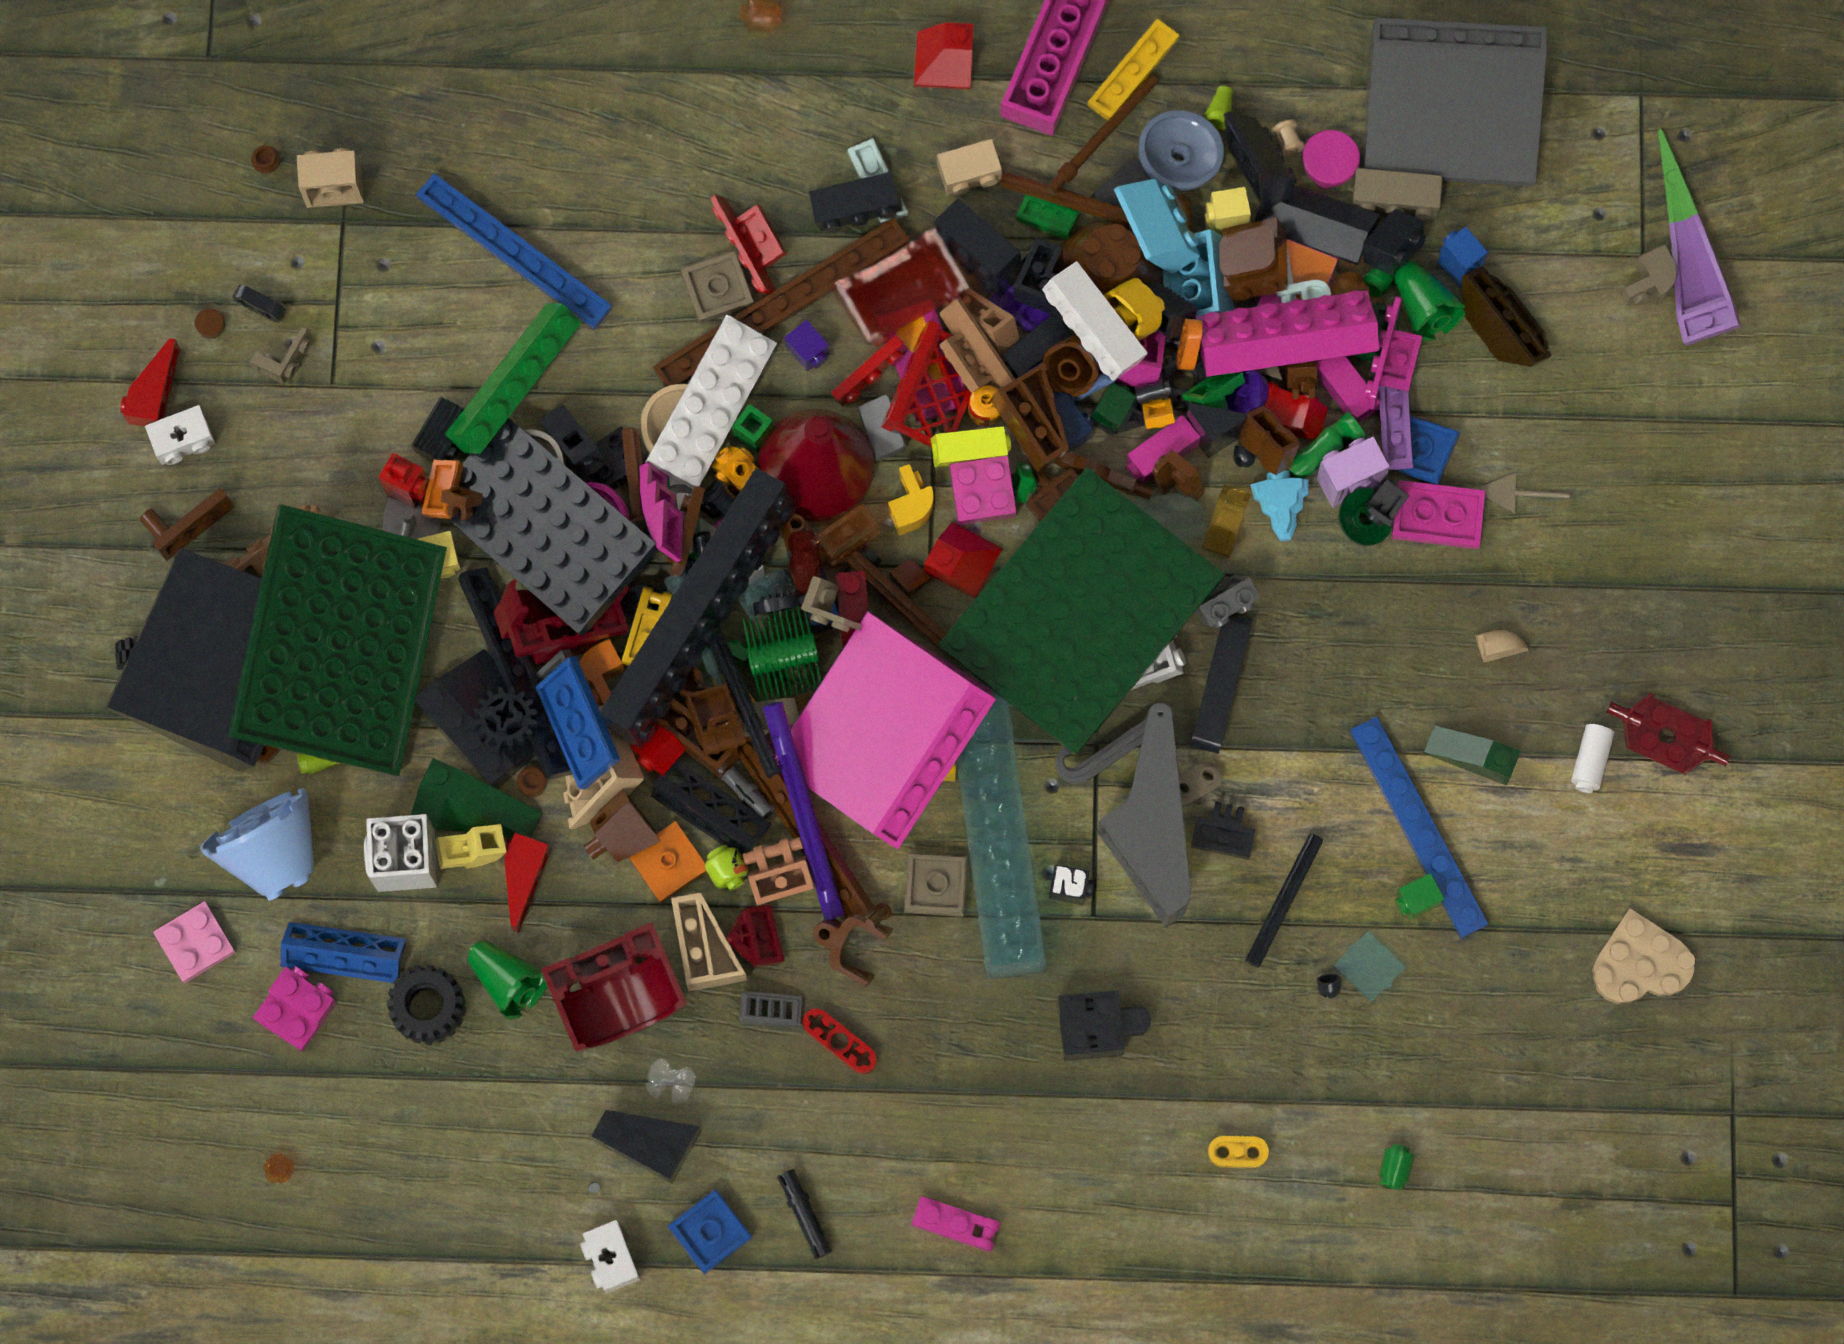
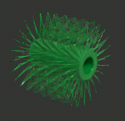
M799 607L797 608L803 633L800 636L793 609L795 637H793L787 610H785L791 638L786 636L781 612L780 618L784 633V639L782 640L774 611L777 641L774 639L768 613L772 642H769L762 614L766 643L762 641L756 615L759 645H757L750 616L749 620L754 646L750 644L745 620L743 621L748 643L749 663L752 675L756 679L761 701L762 694L758 680L759 674H761L767 702L768 694L764 673H767L773 700L774 691L770 672H773L779 699L781 697L776 675L778 670L785 697L786 690L782 669H785L792 697L791 682L787 668L792 670L797 694L799 692L794 667L796 666L804 695L801 665H803L809 691L810 685L806 664L810 665L815 690L817 689L811 663L815 662L820 683L822 682L814 634L810 631L806 611L805 617L809 634H805Z

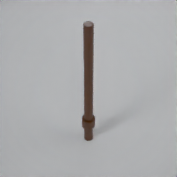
M1149 75L1070 162H1065L1058 170V175L1046 187V191L1050 195L1054 196L1066 182L1070 183L1077 176L1078 169L1157 85L1158 79L1154 75Z

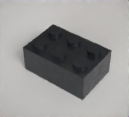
M957 198L934 221L935 236L938 241L937 247L945 257H953L958 262L959 268L966 275L970 276L972 274L979 280V285L988 294L993 292L1000 298L1015 284L1022 269L1020 251Z

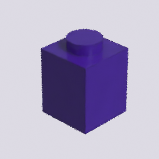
M808 320L784 337L786 348L806 371L813 367L819 368L827 361L829 345Z

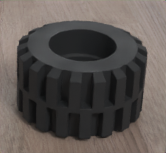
M421 965L414 966L415 970L410 972L407 969L402 972L404 976L401 979L397 977L394 980V988L389 989L388 995L390 1000H387V1008L390 1013L388 1014L398 1031L405 1038L412 1039L414 1043L420 1044V1042H424L426 1045H433L432 1041L441 1043L445 1041V1036L449 1035L451 1037L455 1034L454 1029L456 1026L460 1028L462 1024L461 1017L462 1015L465 1016L466 1011L464 1003H466L465 997L456 980L451 974H447L444 969L440 967L435 969L433 965H427L426 968H422ZM431 989L438 991L444 999L440 1013L430 1020L422 1021L415 1019L410 1013V1003L414 996L423 990Z

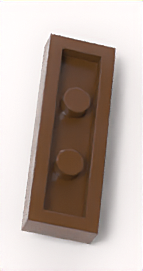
M693 486L690 495L685 494L680 507V511L685 512L683 518L682 560L676 562L668 556L667 562L672 563L669 573L671 575L681 577L686 566L705 488Z

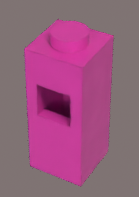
M1346 356L1316 360L1318 380L1344 414L1349 412L1359 424L1378 411L1380 405L1378 398L1374 409L1368 408L1370 398H1365L1367 384Z
M1184 415L1175 420V423L1167 425L1128 453L1127 465L1125 467L1133 479H1139L1144 485L1154 478V464L1162 455H1167L1171 450H1174L1181 457H1184L1199 446L1200 436Z

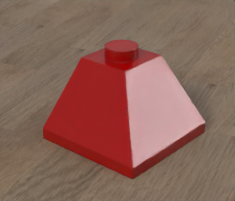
M944 22L917 32L914 87L970 90L974 24Z
M951 522L937 539L924 562V572L976 599L1003 548Z

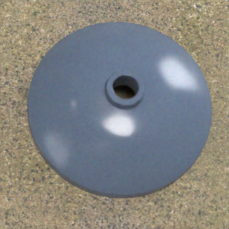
M1175 110L1154 117L1145 126L1139 139L1138 153L1143 168L1152 179H1156L1164 185L1169 184L1175 190H1192L1207 184L1215 177L1223 161L1224 148L1218 131L1208 120L1189 111ZM1178 156L1182 161L1178 162L1173 157Z

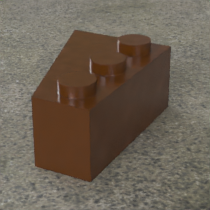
M1045 362L997 390L990 399L1037 473L1062 458L1069 450L1061 418L1057 414L1053 389L1050 388Z

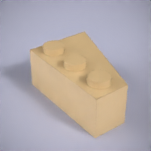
M696 893L671 898L688 991L747 981L742 966L738 962L702 894Z

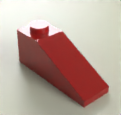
M168 339L130 385L127 396H123L120 412L123 413L128 424L146 426L164 419L180 347L175 339Z
M515 833L512 840L508 839L506 841V853L503 856L505 857L504 864L510 925L513 931L519 933L551 850L548 844Z

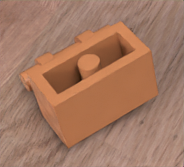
M800 837L791 840L784 838L779 840L778 844L764 848L762 845L753 848L754 851L743 854L746 865L757 862L759 867L749 871L748 874L756 905L814 889V881L806 855L794 858L792 851L803 849ZM783 854L784 861L768 866L766 859Z

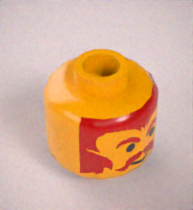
M984 385L970 394L968 398V414L975 424L992 426L1002 419L990 400L998 390L996 387Z

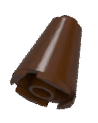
M1077 334L1052 345L1044 354L1043 363L1045 362L1047 378L1050 387L1060 394L1064 392L1076 397L1086 394L1096 383L1100 368L1099 363L1093 357V354L1084 349Z

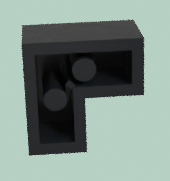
M1039 238L1035 239L1013 287L1015 301L1063 319L1057 308L1048 302L1042 290L1049 280L1059 273L1064 262L1063 247Z

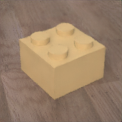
M338 148L329 153L308 151L304 155H297L298 186L307 208L364 203L362 171L354 150Z

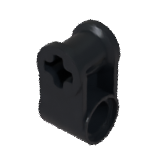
M715 480L704 492L700 508L714 519H723L737 497L733 495L723 481Z

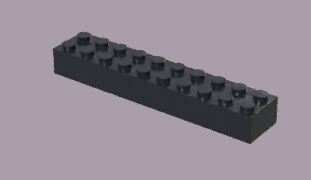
M757 468L754 469L600 710L599 715L612 734L640 749L645 742H649L652 739L656 730V724L661 717L663 718L668 714L675 694L683 690L689 672L692 668H696L699 665L703 655L702 652L707 644H711L715 640L719 625L723 619H727L732 613L733 603L738 595H742L746 591L750 576L754 570L757 571L763 564L764 554L769 546L775 545L783 524L789 522L793 517L796 505L784 482Z

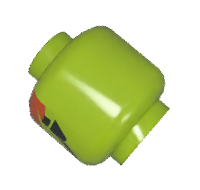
M723 845L707 855L708 860L705 863V870L716 888H728L729 891H732L745 883L743 878L747 875L749 869L737 848H728L727 845Z

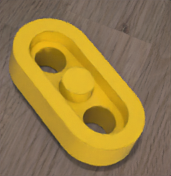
M1219 1136L1212 1140L1208 1148L1210 1161L1215 1166L1222 1168H1258L1266 1162L1269 1155V1148L1266 1142L1254 1136ZM1221 1147L1228 1150V1156L1225 1158L1217 1154V1150ZM1250 1148H1255L1259 1155L1257 1158H1250L1247 1151Z

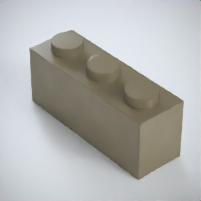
M1356 168L1352 205L1374 213H1386L1387 216L1396 208L1420 220L1437 218L1440 209L1442 176Z

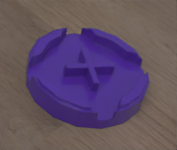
M1256 370L1242 371L1245 383L1237 387L1232 394L1225 396L1229 411L1247 414L1261 406L1264 407L1268 398L1269 386L1267 379Z

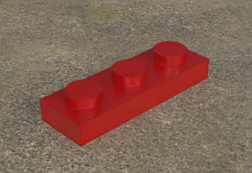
M896 335L830 392L835 400L842 407L846 403L849 405L856 401L861 395L860 391L867 384H875L882 377L884 369L889 365H896L903 359V353L907 350L904 344Z

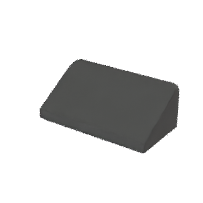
M888 395L881 396L858 407L875 461L902 454L905 449V443L900 432L894 429L890 432L881 428L891 404Z

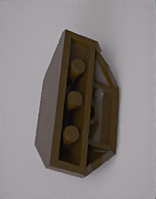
M1483 266L1462 276L1463 303L1466 307L1463 308L1465 312L1464 317L1498 361L1533 367L1552 356L1551 351L1548 350L1545 331L1511 287L1498 277L1489 274V271Z

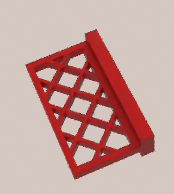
M929 320L920 332L881 425V428L892 432L894 429L929 447H932L931 438L933 437L930 429L942 425L945 433L957 431L971 394L968 387L966 391L956 394L951 379L960 376L958 373L948 375L943 363L947 358L946 356H940L936 346L939 339L945 341L953 335L939 329L940 324ZM937 363L942 378L930 381L926 372L927 366ZM923 378L925 384L920 385ZM945 382L950 396L938 400L933 386ZM927 388L932 402L920 406L916 393ZM953 401L957 413L955 416L946 419L940 404ZM935 407L940 421L928 425L922 410ZM917 413L922 427L912 429L904 425V421L908 415Z

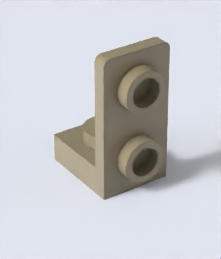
M305 326L301 327L281 364H279L280 360L269 353H265L263 356L255 352L250 360L254 371L285 385L287 379H291L298 369L297 362L301 355L306 354L312 345V335L309 329Z
M813 576L801 610L811 613L810 619L827 625L830 620L833 621L831 627L848 633L849 628L860 631L861 624L830 613L840 586Z

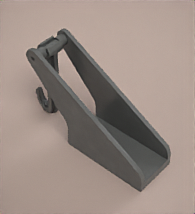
M1156 703L1150 708L1147 719L1074 768H1069L1064 764V759L1071 752L1063 747L1056 757V770L1064 781L1071 784H1082L1141 745L1129 798L1121 806L1099 820L1097 834L1164 927L1167 928L1185 914L1191 896L1172 711L1167 704Z

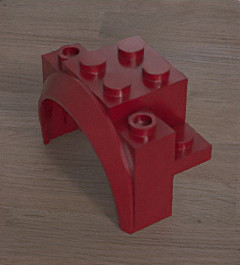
M513 579L508 584L500 603L494 611L502 639H511L516 657L533 654L535 663L540 664L549 662L561 650L570 649L573 656L584 654L594 647L599 639L626 634L629 628L620 602L629 589L627 586L584 637L578 634L531 591L517 590L515 586L517 583L516 579Z

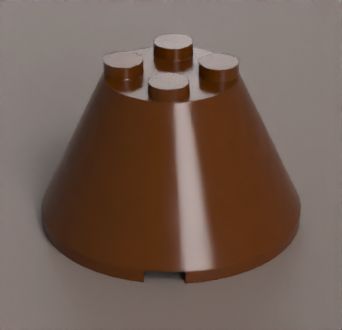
M1111 220L1089 223L1075 230L1069 239H1065L1060 246L1063 247L1064 262L1059 273L1077 261L1103 295L1133 278L1140 279L1146 286L1160 281V284H1164L1162 268L1146 260L1130 225H1123Z

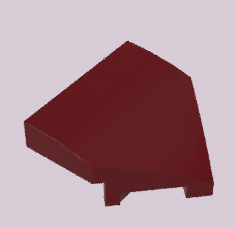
M771 904L742 909L726 940L754 967L783 963L784 956Z

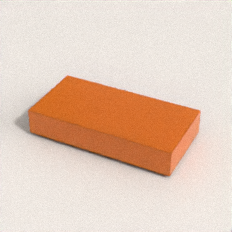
M433 460L421 512L423 516L429 518H452L448 516L449 504L441 502V495L443 490L459 486L464 465L460 461Z

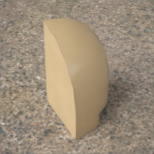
M1493 630L1475 635L1484 663L1528 651L1525 641L1516 633L1508 630Z

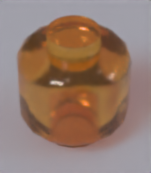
M747 0L746 4L740 5L739 19L744 21L748 31L771 33L775 27L780 26L782 6L777 4L776 0Z

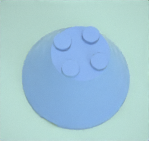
M299 788L297 790L299 794L292 796L291 792L288 791L246 811L229 822L230 829L220 835L216 831L208 837L200 846V850L206 857L262 896H266L268 901L279 897L284 893L283 889L291 884L294 887L304 884L310 879L309 874L314 871L309 796L304 788Z

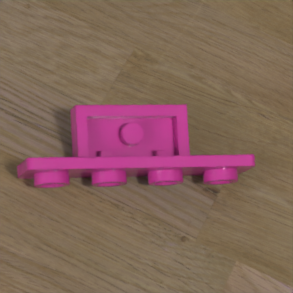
M1395 297L1394 305L1387 306L1384 322L1389 323L1387 331L1381 330L1379 337V347L1382 348L1381 355L1374 356L1371 372L1376 373L1374 381L1368 380L1365 391V398H1370L1369 409H1374L1380 385L1409 392L1422 336L1395 330L1401 297Z

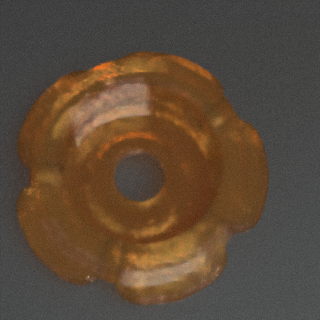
M283 1154L273 1155L264 1163L265 1177L272 1183L288 1181L291 1177L290 1173L293 1171L292 1161L286 1159V1156ZM280 1166L281 1171L277 1172L276 1167Z

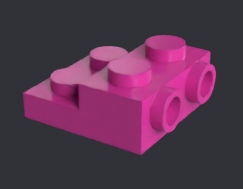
M296 966L292 971L285 967L268 990L269 995L252 1018L303 1052L337 1002L331 997L334 992L321 983H318L316 987L309 983L307 979L310 976Z

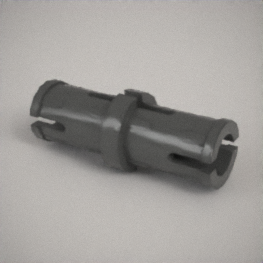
M735 766L724 773L721 780L738 795L740 803H746L752 811L764 819L773 813L775 807L759 793V787L755 783L751 784Z

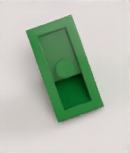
M1235 372L1209 376L1183 393V400L1193 404L1228 410L1225 396L1232 394L1237 387L1245 383L1243 373Z

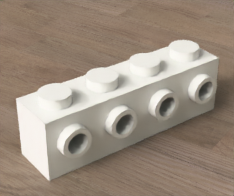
M1077 261L1051 278L1042 289L1048 302L1057 308L1063 316L1065 324L1070 329H1073L1080 338L1084 349L1093 354V357L1099 363L1101 371L1108 375L1112 381L1135 367L1148 354Z

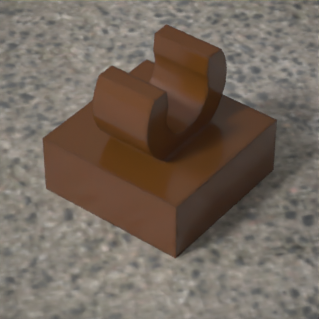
M457 486L443 490L441 502L449 504L448 516L458 515L460 508L462 512L461 520H467L472 517V507L482 504L483 493Z

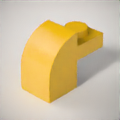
M910 464L899 468V477L907 495L888 502V511L899 536L922 527L929 520L933 511L932 486L920 490V488L924 487L918 471L913 472Z

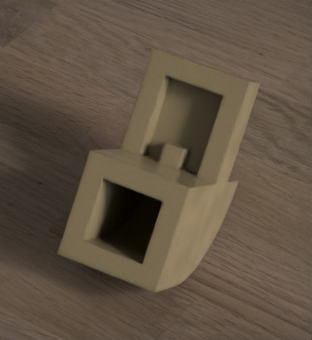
M1666 245L1639 256L1635 266L1642 280L1624 288L1621 299L1625 306L1633 303L1636 306L1648 301L1651 296L1657 305L1668 296L1676 279V265Z

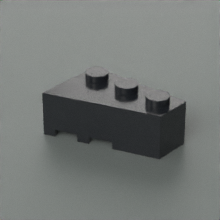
M605 1110L591 1137L594 1142L673 1184L702 1131L700 1126Z

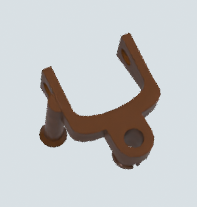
M885 903L876 905V910L868 918L852 914L842 924L836 918L826 919L819 922L813 930L815 941L831 950L829 955L830 967L865 987L873 980L874 975L847 965L843 959L844 946L851 930L855 926L862 927L884 941L889 937L893 928L880 924L882 920H887L891 916V908Z

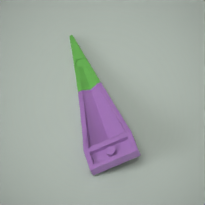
M1659 128L1658 135L1667 198L1672 258L1676 265V279L1674 281L1676 316L1683 342L1688 346L1740 328L1741 323L1732 291L1665 132Z

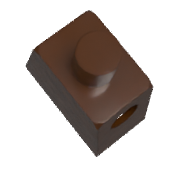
M622 789L590 820V825L596 837L587 842L584 848L593 860L608 851L617 862H621L653 846L660 839L653 825L626 791Z

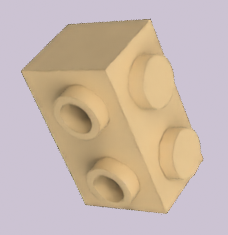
M992 139L937 154V166L947 195H963L968 193L971 188L978 186L990 187L1001 180L1002 168Z

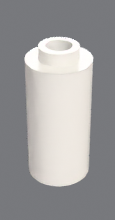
M1596 724L1586 725L1571 782L1576 785L1575 789L1578 791L1593 793V790L1600 789L1615 733L1613 730Z

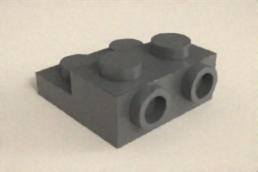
M1235 574L1219 583L1194 614L1199 616L1203 625L1218 628L1229 622V616L1238 611L1239 614H1242L1255 606L1253 602L1260 599V596L1250 577Z

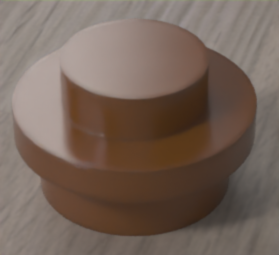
M260 146L253 152L251 163L259 173L268 174L278 168L280 156L275 148Z

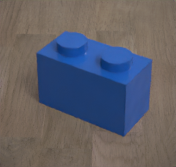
M1466 227L1459 232L1456 230L1452 231L1443 239L1444 244L1439 251L1440 256L1437 263L1459 289L1462 287V276L1482 267L1488 251Z

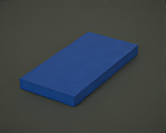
M568 657L536 686V690L578 788L587 789L621 759L606 724L599 715L600 710L577 657Z

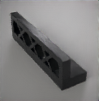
M678 760L675 761L663 776L660 775L654 782L651 793L652 798L720 844L727 845L728 848H737L742 857L744 853L754 851L753 848L756 847L757 843L771 826V823ZM676 770L685 776L686 784L676 785L668 780V777ZM693 790H706L709 792L711 800H698L694 797ZM728 805L734 810L735 816L723 817L718 813L717 806ZM752 821L761 828L754 836H751L743 830L741 822Z

